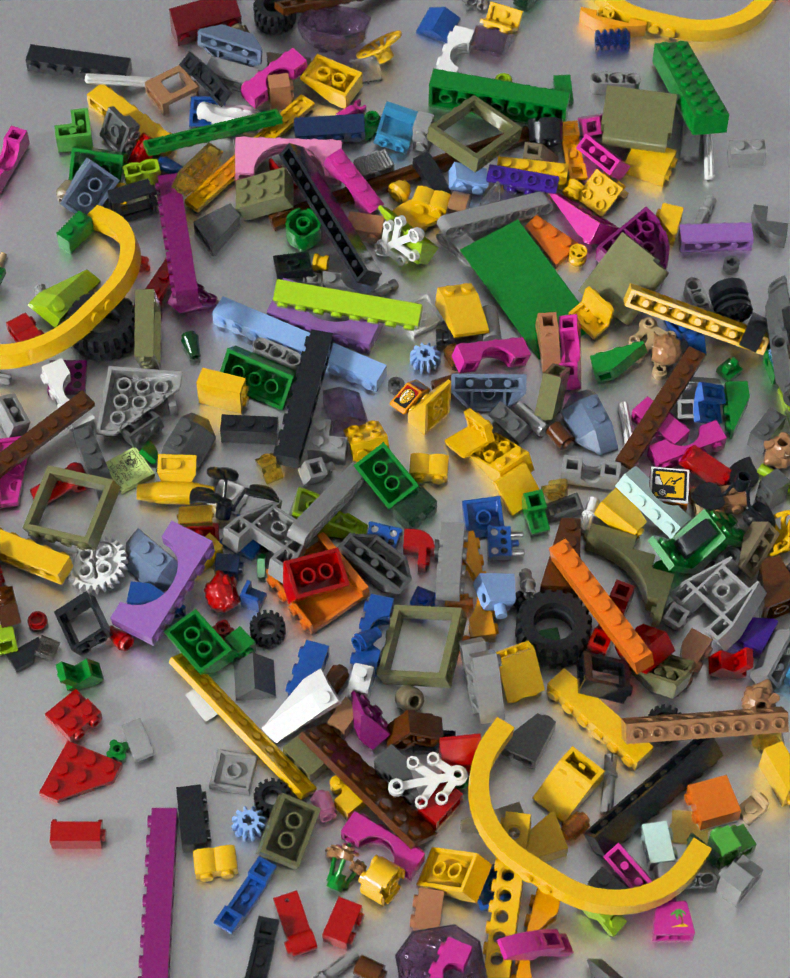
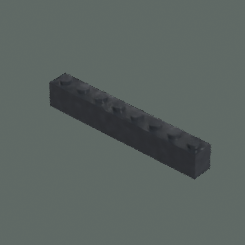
M311 329L310 335L305 338L304 346L306 349L302 351L300 357L302 364L301 367H297V381L292 384L291 393L293 395L292 398L289 397L287 402V409L289 410L288 413H284L282 422L284 427L279 430L278 434L280 442L274 448L273 456L276 457L278 465L294 468L300 467L312 417L314 416L333 347V333Z
M715 738L693 739L587 829L583 834L594 853L604 856L616 844L627 841L635 831L641 829L642 824L656 816L664 806L671 803L682 791H685L688 785L700 778L711 766H714L724 756Z

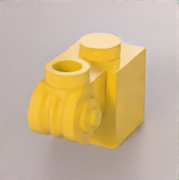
M337 775L330 779V791L335 795H339L334 799L335 807L347 821L354 811L359 813L367 807Z

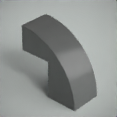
M754 204L751 221L756 233L767 243L784 248L787 239L788 223L767 221L768 206Z

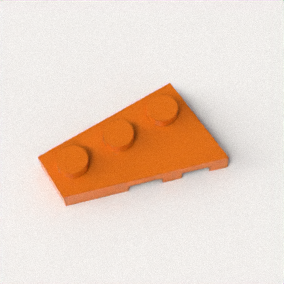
M538 215L525 225L528 234L540 246L546 258L551 260L555 269L569 256L570 247L578 244V242Z

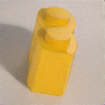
M417 186L412 199L411 210L418 214H428L433 218L439 219L447 214L451 194L439 190L434 191L426 186Z
M412 453L410 456L409 474L418 484L427 481L434 484L446 483L448 481L449 456L445 454Z
M223 845L193 851L197 880L209 882L215 877L230 879L238 874L235 845Z

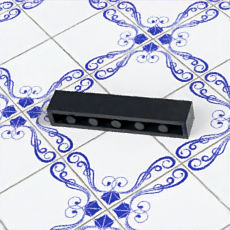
M30 44L25 59L28 71L84 80L87 73L131 76L132 72L131 58Z

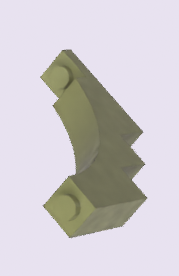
M592 523L590 530H586L584 534L585 550L599 554L614 562L633 579L641 592L645 610L651 611L649 616L653 618L651 626L659 628L672 587L674 574L653 568L655 554L634 549L637 535Z

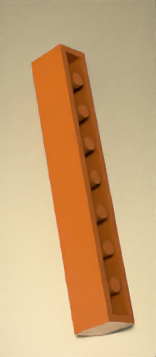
M566 538L550 547L549 552L552 562L635 673L639 674L654 665L650 649Z

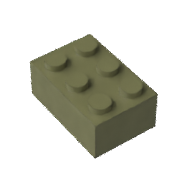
M285 167L236 180V210L241 214L244 221L294 208L293 178Z
M285 793L278 795L256 854L291 869L299 868L321 808Z

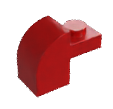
M404 529L403 555L418 556V573H425L426 566H430V557H434V541L425 531Z
M745 647L734 654L720 650L708 657L709 675L721 679H740L746 677L747 670L753 668V649Z

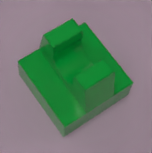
M734 357L728 358L716 369V373L727 382L733 381L743 371V368L739 366V361Z

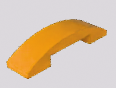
M585 7L580 9L579 21L594 31L621 38L645 36L647 26L645 21L630 18L629 23L597 16L598 10Z
M577 120L563 122L564 140L562 150L564 162L569 164L568 178L587 180V171L582 153L576 149L580 143Z

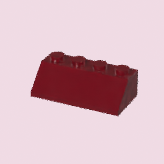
M197 0L169 9L171 32L178 46L198 41L199 29L221 24L229 27L237 23L242 24L237 0Z

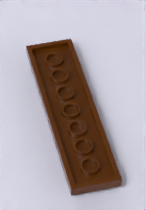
M323 723L301 731L298 737L410 849L416 848L436 837L438 833L432 828V825L426 822L402 796H392L388 791L389 783L382 779L375 769L369 766L362 759L361 755L355 752L346 740L342 739L330 725Z

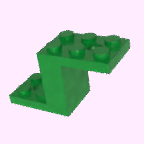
M703 509L672 539L652 536L647 541L669 571L696 575L729 545L742 548L743 537L746 532L739 528L737 525L738 521L732 514ZM706 518L709 519L719 534L707 546H701L689 559H684L674 543L695 525Z

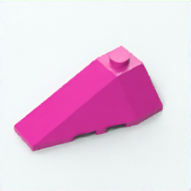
M560 193L549 194L576 233L584 238L583 242L589 245H593V243L600 245L619 229V227L605 218L593 215L594 212L580 207L578 203Z

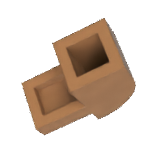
M453 191L449 200L447 214L469 209L472 194Z
M346 696L340 705L329 711L332 715L327 721L328 725L344 740L354 727L352 702Z

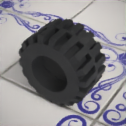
M255 0L253 3L254 22L259 27V30L275 35V33H286L289 31L288 29L293 28V24L296 23V13L285 16L275 9V2L283 0Z

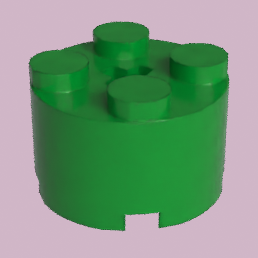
M297 208L287 215L285 222L286 239L291 246L305 252L320 242L322 239V228L312 209L301 210V208Z

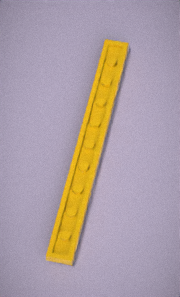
M302 94L299 95L280 113L283 124L263 128L254 138H281L294 126V118L304 117L315 107L314 102ZM235 154L184 200L185 205L199 213L235 180Z
M182 653L171 657L169 663L266 765L287 784L289 789L300 800L312 795L316 791L317 787L208 674L200 675Z

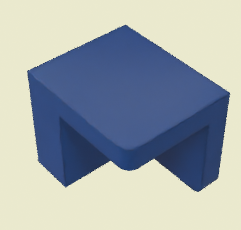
M247 580L240 594L241 606L259 612L267 597V593L252 588V582Z

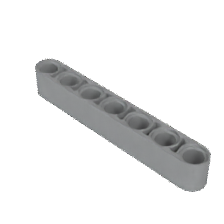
M535 192L441 216L436 223L444 237L450 239L510 224L517 219L522 221L533 218L536 215H546L553 210L554 205L546 193Z
M353 461L297 518L288 530V538L306 546L359 491L366 481L353 466L357 463L356 461Z

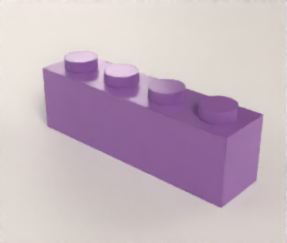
M752 223L680 224L678 231L680 253L751 251L754 242Z

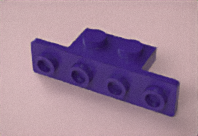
M490 164L486 181L503 185L504 190L510 194L523 193L527 195L535 192L556 194L559 177Z

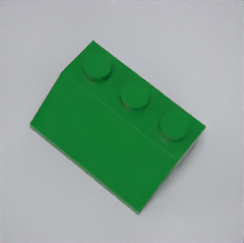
M79 145L74 146L71 150L69 180H73L85 159L89 158L119 179L118 183H123V166L128 163L129 153Z
M384 442L353 465L388 510L407 502L421 491L417 482Z
M194 609L164 631V634L200 675L219 672L234 661L232 649L197 609Z

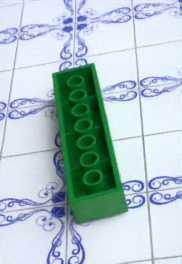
M688 41L655 43L652 62L669 93L677 94L676 106L692 135L727 133L730 114Z
M433 68L429 82L428 107L452 111L454 107L461 105L464 100L475 95L516 123L528 124V120L534 118L535 122H538L543 117H557L559 119L562 118L563 122L567 121L570 92Z

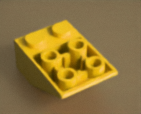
M497 432L493 434L495 441L470 456L493 482L522 462L527 464L530 472L535 470L529 452Z
M572 746L559 760L532 799L549 813L554 811L557 819L565 824L603 781L605 771Z

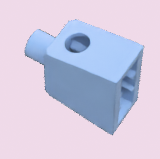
M479 573L473 582V586L482 609L485 611H495L497 619L506 618L508 616L507 611L510 610L516 601L515 575Z

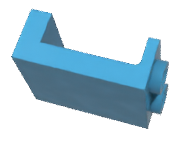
M386 101L373 143L399 153L407 154L418 111Z

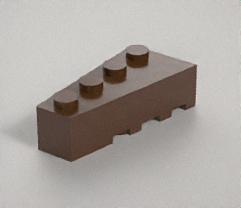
M561 518L553 545L566 538L579 557L581 549V518ZM549 556L540 592L543 594L545 590L551 589L552 592L563 590L562 593L567 594L569 592L574 595L573 598H579L552 562L551 556Z

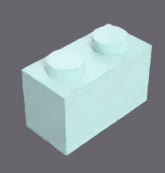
M667 821L642 824L640 834L648 870H653L655 865L659 863L675 862L678 859L676 847H672L673 832L672 828H668Z

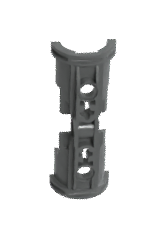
M784 275L775 279L769 285V298L765 305L775 381L783 394V401L786 405L790 406V298L787 278Z

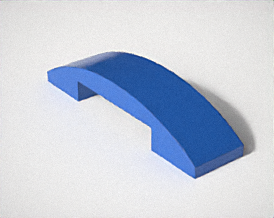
M259 856L248 871L247 878L228 906H224L215 919L214 924L233 934L256 905L277 866Z

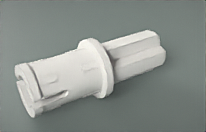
M596 497L588 498L586 509L582 512L581 533L590 530L593 521L597 519L594 512L598 508L600 500Z

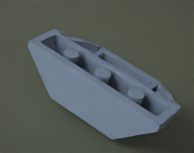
M223 24L198 30V45L201 48L203 47L211 56L246 66L255 67L256 65H261L262 47L254 34Z
M451 373V393L467 409L471 408L473 411H492L500 401L510 409L526 394L527 374Z
M586 389L571 394L561 414L571 434L575 437L576 443L596 452L600 456L617 451L618 445L612 422L597 393Z
M137 528L126 542L125 551L128 554L126 558L129 563L125 565L128 571L142 583H150L161 591H167L176 577L178 560Z

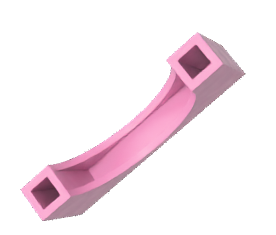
M236 137L235 182L236 180L254 176L256 169L264 160L280 154L289 143L305 148L327 185L341 186V181L333 179L323 164L329 155L340 148L342 149V140Z

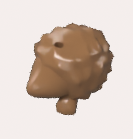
M654 333L651 361L659 363L661 366H671L677 363L682 354L680 339H677L674 334L668 335L665 333L662 336H658L657 333Z
M781 432L774 439L764 441L763 445L766 449L764 455L765 465H771L778 469H786L790 466V435L788 433Z
M765 679L758 684L747 686L741 700L742 708L776 707L780 697L774 693L771 681Z

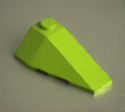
M379 205L378 209L386 221H394L398 217L389 208ZM408 223L402 226L400 237L407 235L408 231L413 227ZM425 236L420 242L412 243L409 241L403 244L408 249H416L419 252L420 258L414 261L417 265H420V263L427 265L439 248Z
M298 487L289 515L297 519L320 495ZM339 511L317 535L324 532L328 537L346 538L349 533L367 534L368 525L350 513L344 514Z

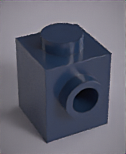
M216 553L214 572L221 570L225 575L228 574L230 578L234 576L239 581V575L243 574L244 562H241L239 554Z

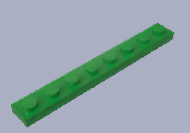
M276 108L144 140L143 147L148 156L158 155L180 148L208 143L217 139H224L229 136L257 131L266 127H274L278 124H283V119Z

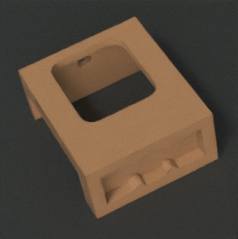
M180 65L145 82L146 94L163 115L170 113L169 105L191 94L199 96V84L197 81H193L191 76ZM179 73V77L186 87L170 93L162 84V81Z

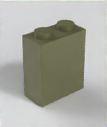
M553 363L543 373L534 415L539 416L542 420L549 421L553 420L562 410L571 368Z

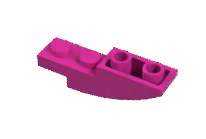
M558 929L527 931L497 940L504 960H535L539 956L568 957L574 953L566 933H559Z

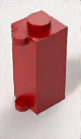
M696 445L687 448L679 462V465L690 470L691 473L704 482L725 486L730 480V472L732 470Z
M52 819L49 841L52 849H102V842H106L107 832L106 829H103V819H98V822L57 821V819Z

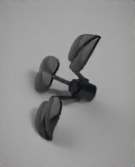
M750 456L735 462L730 467L732 470L729 480L731 484L725 492L721 493V488L718 485L705 482L697 486L691 493V498L700 507L708 510H718L725 505L723 497L732 488L737 492L745 491L747 507L749 509H746L743 513L744 522L749 527L752 522H769L775 528V517L767 505L761 502H756L752 506L750 504V487L755 486L759 480V474Z
M228 467L207 468V475L209 477L224 480L222 496L206 487H195L189 495L190 505L195 503L216 504L215 517L222 521L230 520L232 511L235 512L237 505L245 494L277 503L280 501L276 492L271 487L251 484L249 488H244L233 505L232 500L226 498L227 480L237 481L239 474L236 470Z

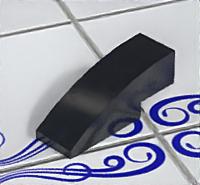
M429 151L413 158L412 166L420 176L423 186L429 187L434 191L439 190L452 194L446 179Z

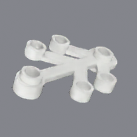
M403 215L396 217L394 221L388 220L383 223L382 239L378 240L374 245V250L378 256H390L400 266L407 264L409 260L414 262L420 258V254L416 249L410 250L403 244L409 241L412 243L420 242L425 236L422 228L415 227L410 229L407 235L400 237L402 226H405L407 223ZM394 230L392 240L389 241L390 231ZM391 248H395L403 254L399 255Z
M435 752L428 754L427 763L430 766L438 767L445 772L444 774H436L419 763V759L416 756H410L407 759V767L425 777L407 781L397 778L389 782L388 791L392 796L399 797L404 793V790L427 786L422 795L415 799V806L418 809H424L438 785L448 782L443 791L438 792L435 797L438 805H445L448 801V796L455 786H461L467 781L468 773L463 766L448 765L439 759V755ZM434 756L437 761L431 762L429 758ZM414 760L417 764L411 766L409 761ZM455 772L461 773V777H460V778H456V777L454 776V773H455ZM398 783L401 787L394 789L393 785ZM444 796L445 801H439L438 797ZM422 799L425 801V804L419 805L417 801Z

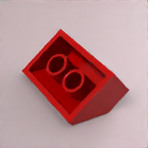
M338 547L283 562V588L288 604L339 591L350 585Z

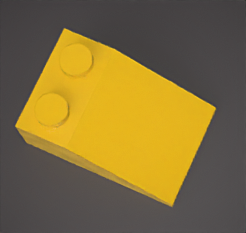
M319 54L314 57L300 77V80L328 102L343 109L350 105L363 87L362 72Z
M472 283L437 287L435 306L454 338L489 333L479 295Z
M449 379L433 389L429 394L426 393L417 405H413L408 411V423L423 435H426L450 413L451 381Z
M431 847L416 885L421 888L444 891V895L461 901L477 903L492 864L478 853Z

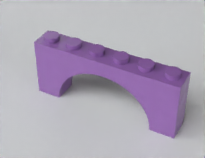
M273 300L267 309V315L309 333L311 329L333 333V343L370 355L384 325L381 322H378L377 325L370 324L364 319H360V321H326L313 316L307 310L306 312L295 310V307L288 306V309L279 308Z
M174 521L170 522L162 535L164 545L168 546L178 559L177 574L172 585L158 599L146 604L130 605L120 602L110 617L113 626L152 646L162 639L164 635L163 630L167 624L170 625L172 623L176 609L181 608L186 593L193 589L194 580L203 573L204 564L207 559L210 560L215 552L212 540Z

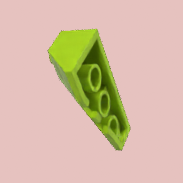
M87 269L39 292L27 306L55 328L67 318L72 304L76 300L79 301L80 296L88 295L90 291H93L101 280Z

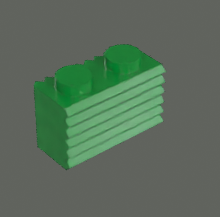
M77 211L73 218H70L66 225H63L59 232H56L59 247L71 254L94 231L92 218L81 211Z

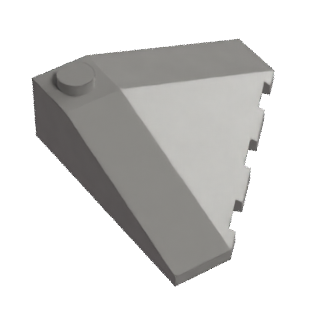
M109 366L96 435L116 436L123 428L133 424L143 417L142 415L147 411L153 410L164 402V399L178 392L181 387L183 372Z

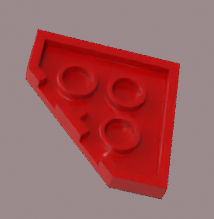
M67 741L39 794L44 798L60 803L72 796L89 793L100 786L114 784L123 764Z

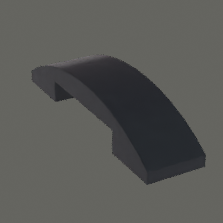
M189 51L179 65L190 76L194 77L210 94V97L222 107L232 95L231 90L204 62Z
M753 312L739 345L756 353L768 327L767 318Z
M258 916L252 950L244 978H268L278 933V919Z

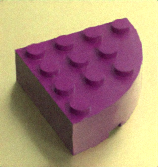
M647 207L643 208L597 246L595 260L600 262L623 232L660 260L659 265L663 266L666 270L668 267L670 249L668 236L660 225L657 216ZM662 284L658 287V289L655 292L659 291Z

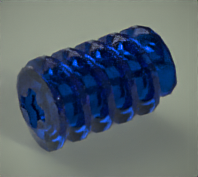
M616 28L615 33L613 29H609L608 33L606 29H603L602 33L596 30L594 34L595 50L599 46L600 50L603 51L604 46H606L607 50L610 51L612 45L614 50H617L618 45H620L621 50H623L624 45H627V48L630 49V32L627 28H623L622 32L619 28Z

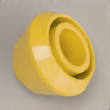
M398 180L388 186V192L395 201L404 203L408 201L411 194V186L405 180Z

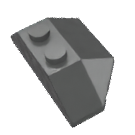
M195 413L182 416L164 444L161 454L197 455V468H199L216 440L209 419Z
M349 533L338 546L339 551L354 570L383 592L400 594L412 581L407 557L377 535Z

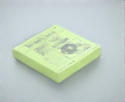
M136 447L106 462L112 479L121 487L120 493L122 495L137 487L138 484H143L155 477V473L143 456L139 454Z

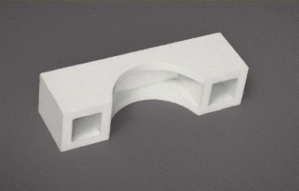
M455 25L453 31H450L448 34V43L444 44L443 54L438 57L437 68L434 69L458 73L459 67L452 60L456 56L469 54L474 43L475 30Z
M62 358L42 366L41 379L44 385L48 384L50 388L48 390L52 400L56 399L58 409L69 400L64 394V390L71 382L70 372ZM91 410L68 426V430H76L87 425H91L92 428L96 427L95 418Z

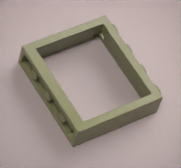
M473 95L471 98L464 100L458 107H454L448 114L443 115L438 121L431 123L428 127L427 140L476 173L520 140L522 127ZM470 112L475 113L504 133L478 153L473 152L444 132Z
M135 289L134 357L142 369L161 370V304L154 289Z
M48 465L22 528L28 532V536L34 537L37 540L40 537L50 543L57 541L67 547L74 545L84 551L85 549L96 551L121 487L113 479ZM56 481L103 491L85 537L38 526Z
M395 605L393 612L390 614V626L386 631L385 646L381 650V662L377 666V676H379L382 683L451 688L460 652L458 641L463 639L467 616L463 609L456 607ZM404 618L451 620L439 673L391 670Z

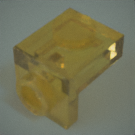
M273 453L263 454L255 459L256 466L262 472L266 484L284 477L281 466L277 464Z
M565 478L550 480L548 485L541 486L544 496L549 500H559L568 496V481Z
M783 733L754 735L752 745L755 750L757 749L763 754L765 748L781 741L784 743Z

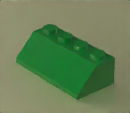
M236 345L227 348L220 372L245 378L246 386H248L247 396L280 410H284L289 397H292V384L297 381L296 370Z

